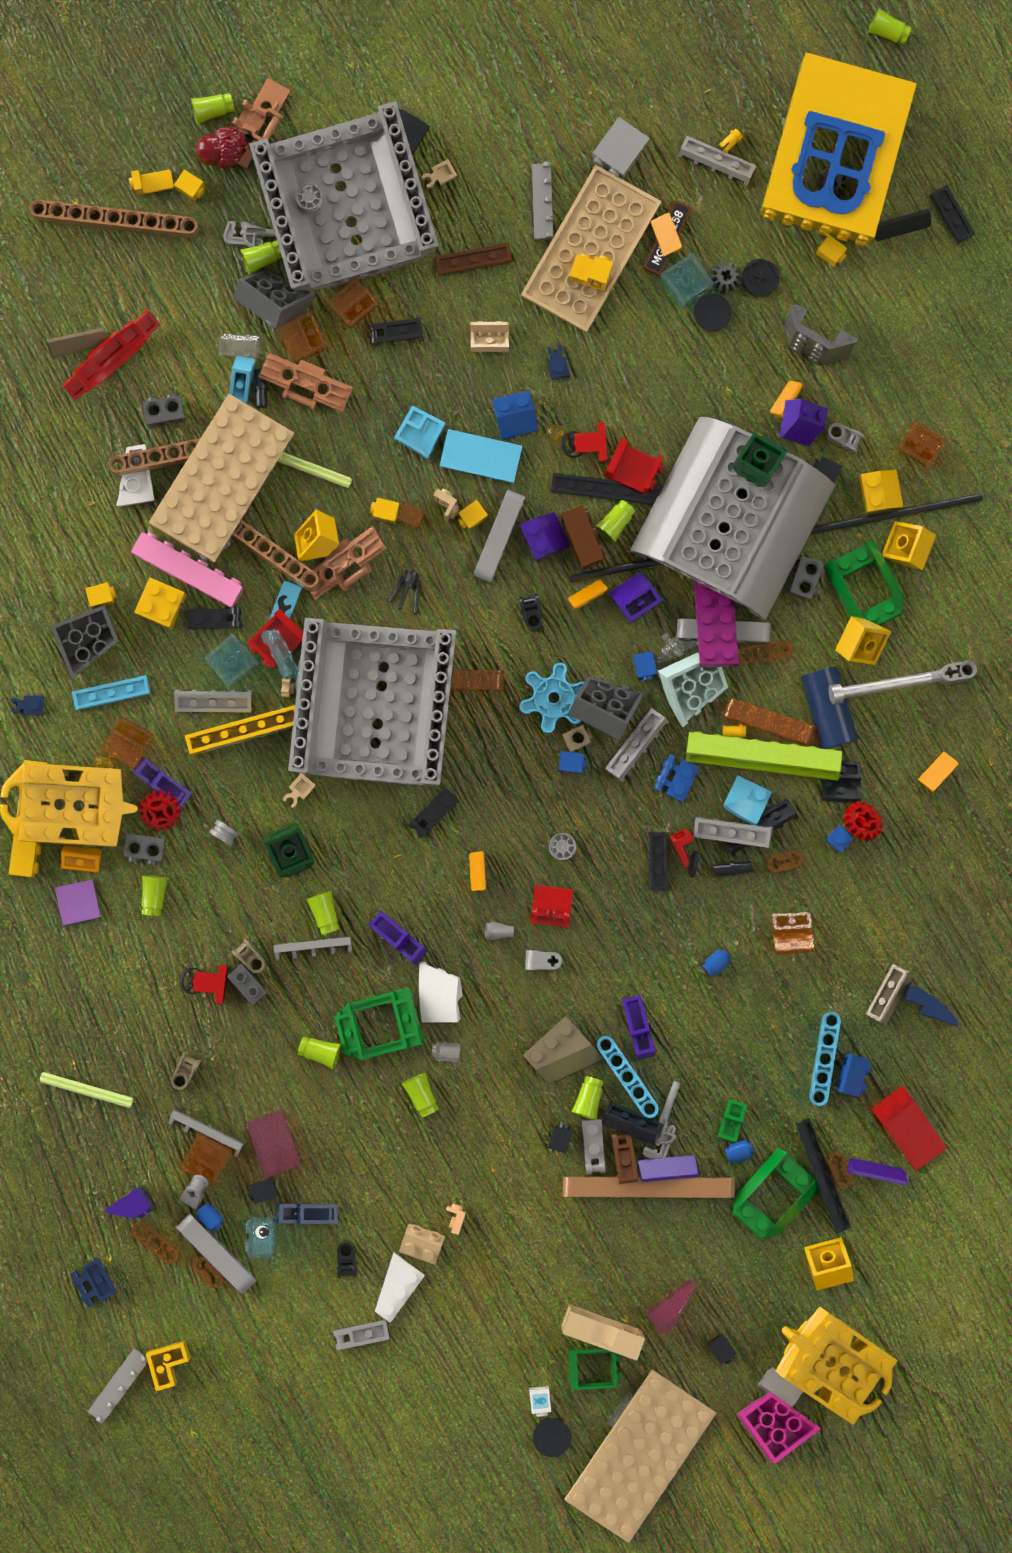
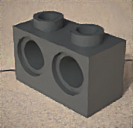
M168 394L166 398L162 399L151 397L143 402L146 424L149 428L186 421L183 400L180 395ZM172 404H177L178 410L176 412H170L169 406ZM158 407L160 409L159 413L155 416L151 415L150 410Z
M801 556L788 594L807 601H811L812 597L816 598L819 587L816 586L818 579L822 580L825 569L822 568L824 563ZM813 566L816 569V573L809 575L806 572V567ZM807 584L810 591L803 593L800 590V585Z
M126 833L123 856L128 857L127 861L139 863V859L147 860L146 864L158 865V862L164 861L166 839ZM134 843H138L140 846V850L136 854L130 851V847ZM152 846L159 848L157 856L153 857L150 855L149 850Z
M240 964L227 976L252 1006L268 994L266 989L244 964Z

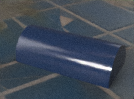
M830 667L801 676V682L820 748L829 749L858 741L847 698H844L843 703L832 704L829 698V685L840 684L843 687L838 667Z

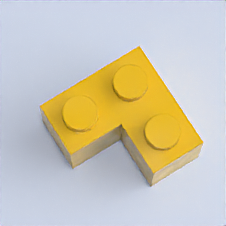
M577 254L569 280L605 292L612 273L613 262L610 261V258L602 255L600 257L595 256L594 260H592V257L587 254Z
M186 1340L153 1349L146 1353L156 1391L170 1388L177 1384L173 1366L188 1362L191 1359Z

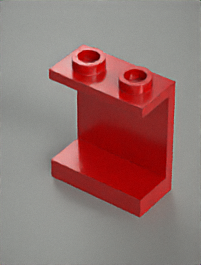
M621 438L606 469L605 477L647 495L649 489L653 490L657 482L654 479L656 474H660L665 463H662L663 456L659 455L658 459L628 446V440Z

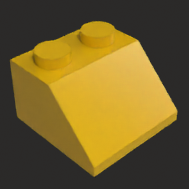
M897 470L876 471L859 476L866 514L903 507Z
M315 510L294 534L299 561L328 556L339 544L335 519L318 510Z
M894 521L882 556L906 567L923 570L936 534L922 526Z
M851 616L835 650L848 661L876 665L891 631L866 619Z
M842 1237L804 1247L817 1291L854 1281L852 1266Z

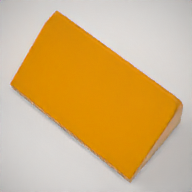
M666 213L651 221L664 257L682 250V245L670 213Z
M789 381L771 408L770 413L782 419L785 400H795L803 384Z
M597 580L570 596L568 601L573 609L577 610L606 593L608 588L601 580Z
M943 751L918 780L933 792L959 763Z
M64 845L61 851V869L99 873L102 850Z
M484 852L470 853L471 890L485 891Z

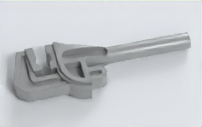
M228 221L223 235L226 244L246 246L248 248L264 244L262 238L276 237L274 229L262 228L247 222H241L242 230L240 231V237H233L236 236L235 221Z
M673 1081L658 1121L664 1124L655 1143L658 1146L662 1144L661 1149L657 1153V1149L652 1150L644 1146L642 1154L649 1159L665 1158L670 1144L677 1137V1135H674L675 1126L670 1125L668 1127L667 1121L681 1083Z

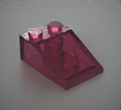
M283 1109L246 1123L265 1178L303 1164Z
M693 1278L645 1311L660 1334L663 1332L668 1334L675 1328L674 1325L677 1323L697 1285Z

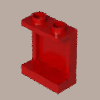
M278 609L274 616L247 641L249 644L247 648L255 656L259 654L263 657L261 662L267 668L273 667L276 669L302 643L303 631Z

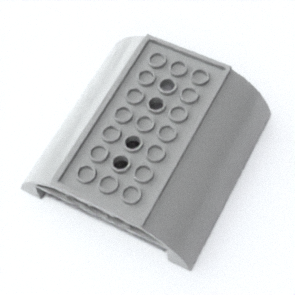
M396 101L378 106L379 113L272 144H269L268 138L249 143L291 289L316 290L332 288L404 267L430 254L439 246ZM333 165H339L341 171L334 174L330 171V168ZM340 182L346 184V189L342 192L337 191L335 188ZM305 183L317 185L323 195L321 208L313 213L301 210L296 201V191ZM349 218H354L357 221L354 227L346 225V221ZM354 236L361 237V244L353 245L351 242Z
M699 417L629 551L644 559L649 557L742 604L749 608L748 612L766 620L835 484L819 470L787 452L767 486L757 487L756 484L748 482L744 477L737 475L733 469L735 460L752 434L735 425L733 426L709 417ZM738 490H746L747 497L739 499L736 495ZM720 524H728L730 530L727 533L720 532L718 528ZM718 540L721 543V547L718 550L711 549V541Z
M305 618L288 771L338 779L402 785H440L456 630L437 629L436 632L331 623L324 619ZM387 662L389 670L382 673L379 667L382 663ZM381 681L387 683V689L383 692H380L377 688ZM377 719L383 721V726L379 730H376L373 726L374 721ZM375 738L381 740V745L377 749H374L371 745L372 740Z

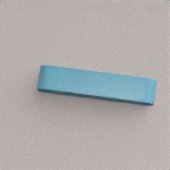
M834 1012L825 1013L821 1020L809 1093L810 1102L817 1106L825 1105L829 1097L841 1024L840 1016ZM830 1015L836 1018L834 1026H829L826 1023V1019ZM827 1034H830L833 1038L831 1045H825L823 1042V1038ZM824 1053L830 1057L828 1064H822L820 1061V1056ZM821 1072L827 1076L826 1081L822 1084L817 1081V1075ZM816 1092H821L824 1096L823 1100L819 1103L814 1100Z
M608 1036L601 1037L597 1041L599 1052L641 1113L648 1118L655 1117L658 1113V1105L613 1039ZM608 1039L611 1042L609 1050L601 1049L600 1043L602 1040ZM619 1055L622 1058L620 1066L612 1065L611 1059L613 1056ZM626 1071L631 1072L633 1075V1079L630 1082H624L622 1079V1075ZM637 1087L642 1088L644 1091V1095L641 1098H635L633 1095V1091ZM648 1103L653 1104L655 1107L652 1114H646L644 1111V1107Z

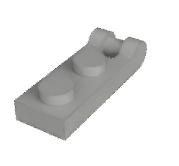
M601 1119L583 1120L582 1130L586 1175H592L593 1172L605 1174ZM591 1159H598L599 1164L591 1165Z
M386 1319L333 1330V1335L337 1340V1344H335L336 1350L390 1339ZM349 1334L350 1341L345 1342L344 1335Z

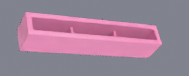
M151 532L147 534L141 533L131 551L133 555L224 605L234 608L244 590L240 586V581L233 577L230 580L224 577L225 573L216 568L214 571L207 568L208 564L200 559L197 562L191 559L192 555L183 550L181 552L174 550L175 546L167 541L163 544Z

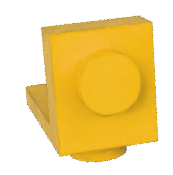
M139 170L131 171L132 178H129V183L137 196L174 188L171 170L140 175Z

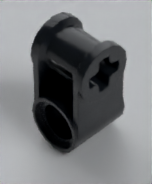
M538 594L528 598L519 597L526 628L531 632L539 631L542 627V616ZM531 618L539 620V624L534 627L530 626L528 622Z
M350 1240L342 1241L337 1248L338 1278L342 1276L357 1277L355 1245ZM348 1245L352 1251L350 1254H343L341 1247Z

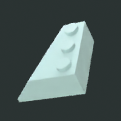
M698 652L658 671L668 703L682 727L688 723L687 721L691 717L698 715L701 712L700 709L708 702H712L728 688L722 667H699Z

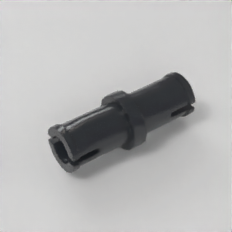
M258 368L254 370L255 386H253V391H255L256 395L255 407L267 408V391L269 387L266 385V380L258 377L262 369Z
M751 860L713 864L714 877L730 874L735 876V874L748 872L753 873Z

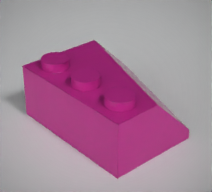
M772 1392L750 1403L736 1414L768 1460L774 1464L821 1429Z

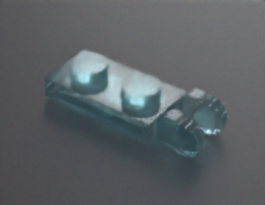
M272 629L271 631L265 630L262 632L263 642L268 645L283 679L299 676L296 663L279 630Z

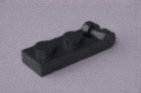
M421 318L368 325V330L371 332L370 345L423 338ZM384 330L385 336L379 337L378 331Z
M242 608L188 610V629L242 628V621H240ZM227 615H232L231 622H227Z
M445 787L408 826L411 829L414 828L422 839L459 800ZM422 819L428 823L425 827L419 823Z

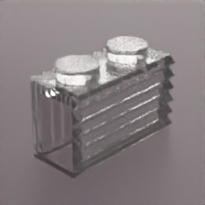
M222 334L219 337L220 356L227 354V356L234 355L236 357L238 355L240 357L242 355V357L249 356L251 358L253 356L255 358L261 352V336Z
M439 1041L437 1044H433L432 1056H436L435 1060L459 1063L461 1044H456V1042L448 1043V1041L441 1043Z

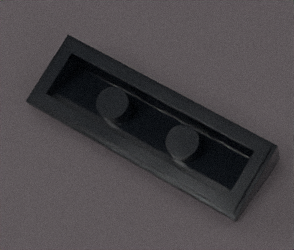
M926 209L878 223L875 234L876 240L882 241L930 227L931 211Z
M612 1102L607 1107L602 1118L603 1125L651 1145H655L664 1125Z

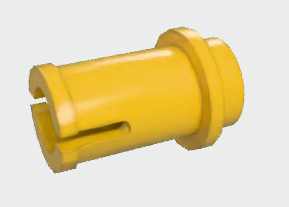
M737 129L731 130L730 134L719 143V146L722 149L728 143L723 149L724 152L728 153L738 141H742L743 135Z
M742 724L740 726L723 725V736L746 737V726H742Z

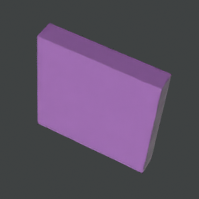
M93 879L55 888L63 925L101 917Z

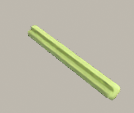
M284 452L278 460L282 464L349 488L352 483L350 477Z
M45 1072L40 1077L41 1083L128 1108L133 1104L132 1097Z

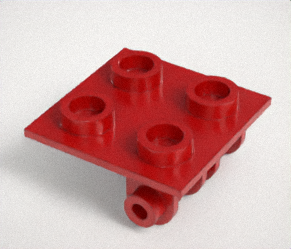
M535 885L530 923L569 928L573 889Z

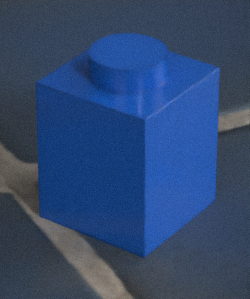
M653 651L633 655L637 679L642 678V681L653 680V676L657 675Z
M561 751L558 772L581 774L582 770H586L587 759L583 758L584 754Z
M839 825L824 841L837 853H840L852 841L853 837Z

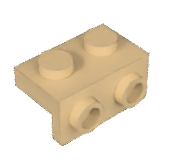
M502 321L471 322V352H509V323Z
M437 489L433 495L434 501L447 508L444 514L446 521H449L450 518L454 519L459 511L457 500L452 497V493L448 490Z
M408 1224L399 1252L435 1265L445 1236L438 1232L421 1228L418 1225Z

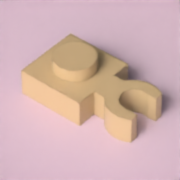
M449 159L432 167V174L425 173L421 177L422 180H431V183L426 185L427 189H431L437 181L442 186L457 178V174Z
M283 677L281 696L283 698H290L291 694H294L295 683L292 682L291 678Z
M300 773L289 787L293 792L285 795L283 801L286 802L288 798H293L294 803L291 807L294 808L298 804V798L301 797L305 800L316 785Z

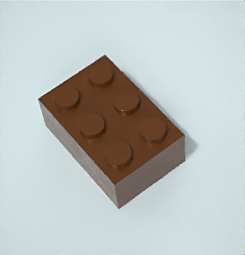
M582 505L561 513V522L581 572L603 564L606 554L602 544L598 545L597 543L599 536L595 526L591 527L590 525L591 515L588 509L584 510Z

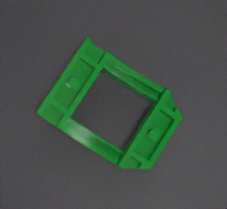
M866 541L865 545L835 560L831 559L823 567L850 618L851 616L863 618L881 626L902 615L903 595L874 541ZM875 563L892 597L860 613L843 578Z
M405 988L347 1003L335 1016L344 1055L363 1060L423 1044L424 1034L421 1033L412 998L415 995L411 990ZM392 1002L401 1040L364 1049L355 1012Z
M776 1148L773 1154L735 1195L732 1214L761 1240L779 1235L820 1188L817 1179L809 1175L787 1155L788 1152L780 1148ZM772 1170L801 1194L775 1224L747 1200Z

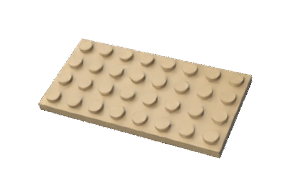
M595 165L521 293V297L587 333L662 201ZM577 254H587L592 257V260H594L595 256L600 257V255L611 259L613 268L605 292L569 280Z
M228 394L151 517L149 524L215 563L291 441L294 432Z
M652 1369L565 1497V1501L629 1543L716 1415V1412Z

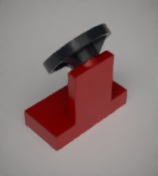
M597 423L596 433L567 432L561 441L563 452L570 458L580 457L583 453L598 452L599 464H607L605 423ZM567 436H568V438H569V440H570V441H569V448H570L569 452L567 451L566 446H565V440H566V437H567ZM575 450H576V453H579V454L576 455V456L571 455Z
M685 828L669 836V839L683 866L689 869V877L694 878L698 867L699 852L693 851L692 855L688 856L684 845L694 841V838Z
M219 965L218 974L204 973L195 967L187 968L180 978L181 988L188 994H198L199 992L216 993L215 1003L224 1004L229 966ZM188 972L190 976L188 978L189 985L185 988L184 977Z

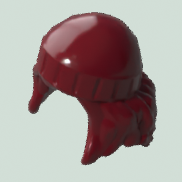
M233 126L219 128L214 134H206L198 140L196 144L197 157L205 165L234 168L236 162H239L246 152V136L242 131Z

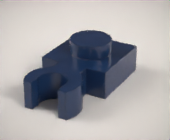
M560 344L558 345L557 353H553L551 347H548V354L552 357L551 360H547L551 380L570 376L566 357H560L562 353Z
M24 696V701H20L17 698L10 699V702L18 703L16 709H10L12 713H19L21 710H24V715H44V696Z

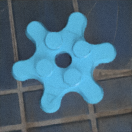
M556 663L553 667L552 675L548 678H542L534 671L526 675V682L533 688L534 694L531 698L525 699L520 703V710L525 714L533 711L539 712L543 718L541 728L546 733L554 730L556 720L560 717L567 718L573 724L581 722V720L568 713L584 682L568 683L565 678L567 667L563 663ZM551 693L559 695L560 699L557 703L549 701L548 696Z

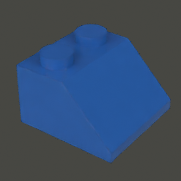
M530 390L492 399L501 440L538 431Z
M845 1053L835 1091L860 1097V1094H864L866 1083L864 1082L865 1075H869L871 1069L869 1059Z

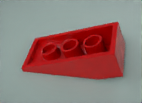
M899 1086L870 1108L915 1171L947 1149L904 1086Z

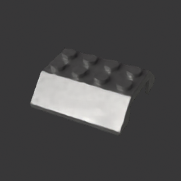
M793 305L784 324V329L792 351L799 355L803 353L809 357L808 359L811 362L822 365L849 357L858 340L857 338L841 330L833 343L801 324L807 309L800 305Z

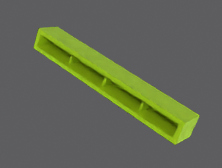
M689 732L685 761L838 781L842 751L819 749L815 746L803 747L797 744H780L776 741L764 742L758 739L748 740L740 737H724L719 734L708 735L702 732Z

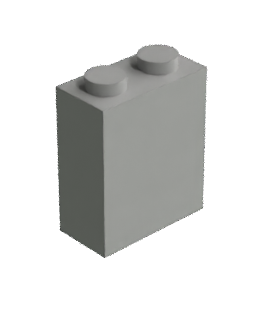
M618 117L593 151V162L599 167L604 166L609 170L608 172L623 179L649 144L650 138Z

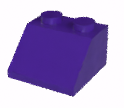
M803 399L785 400L780 438L803 446H809L825 428L828 408Z
M555 512L536 517L520 525V530L535 562L570 547Z
M140 1186L105 1209L108 1214L129 1218L139 1216L141 1219L152 1212L151 1207L154 1204L143 1187Z

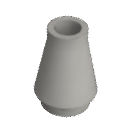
M493 921L486 923L485 938H490V940L513 938V926Z

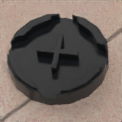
M756 259L745 266L742 272V284L749 294L755 297H765L776 290L780 275L777 267L772 262Z
M716 293L706 294L700 297L695 304L693 311L694 319L703 330L709 332L721 330L729 323L731 306L722 295Z
M553 1417L546 1418L535 1426L533 1443L542 1455L557 1457L569 1448L571 1432L563 1420Z

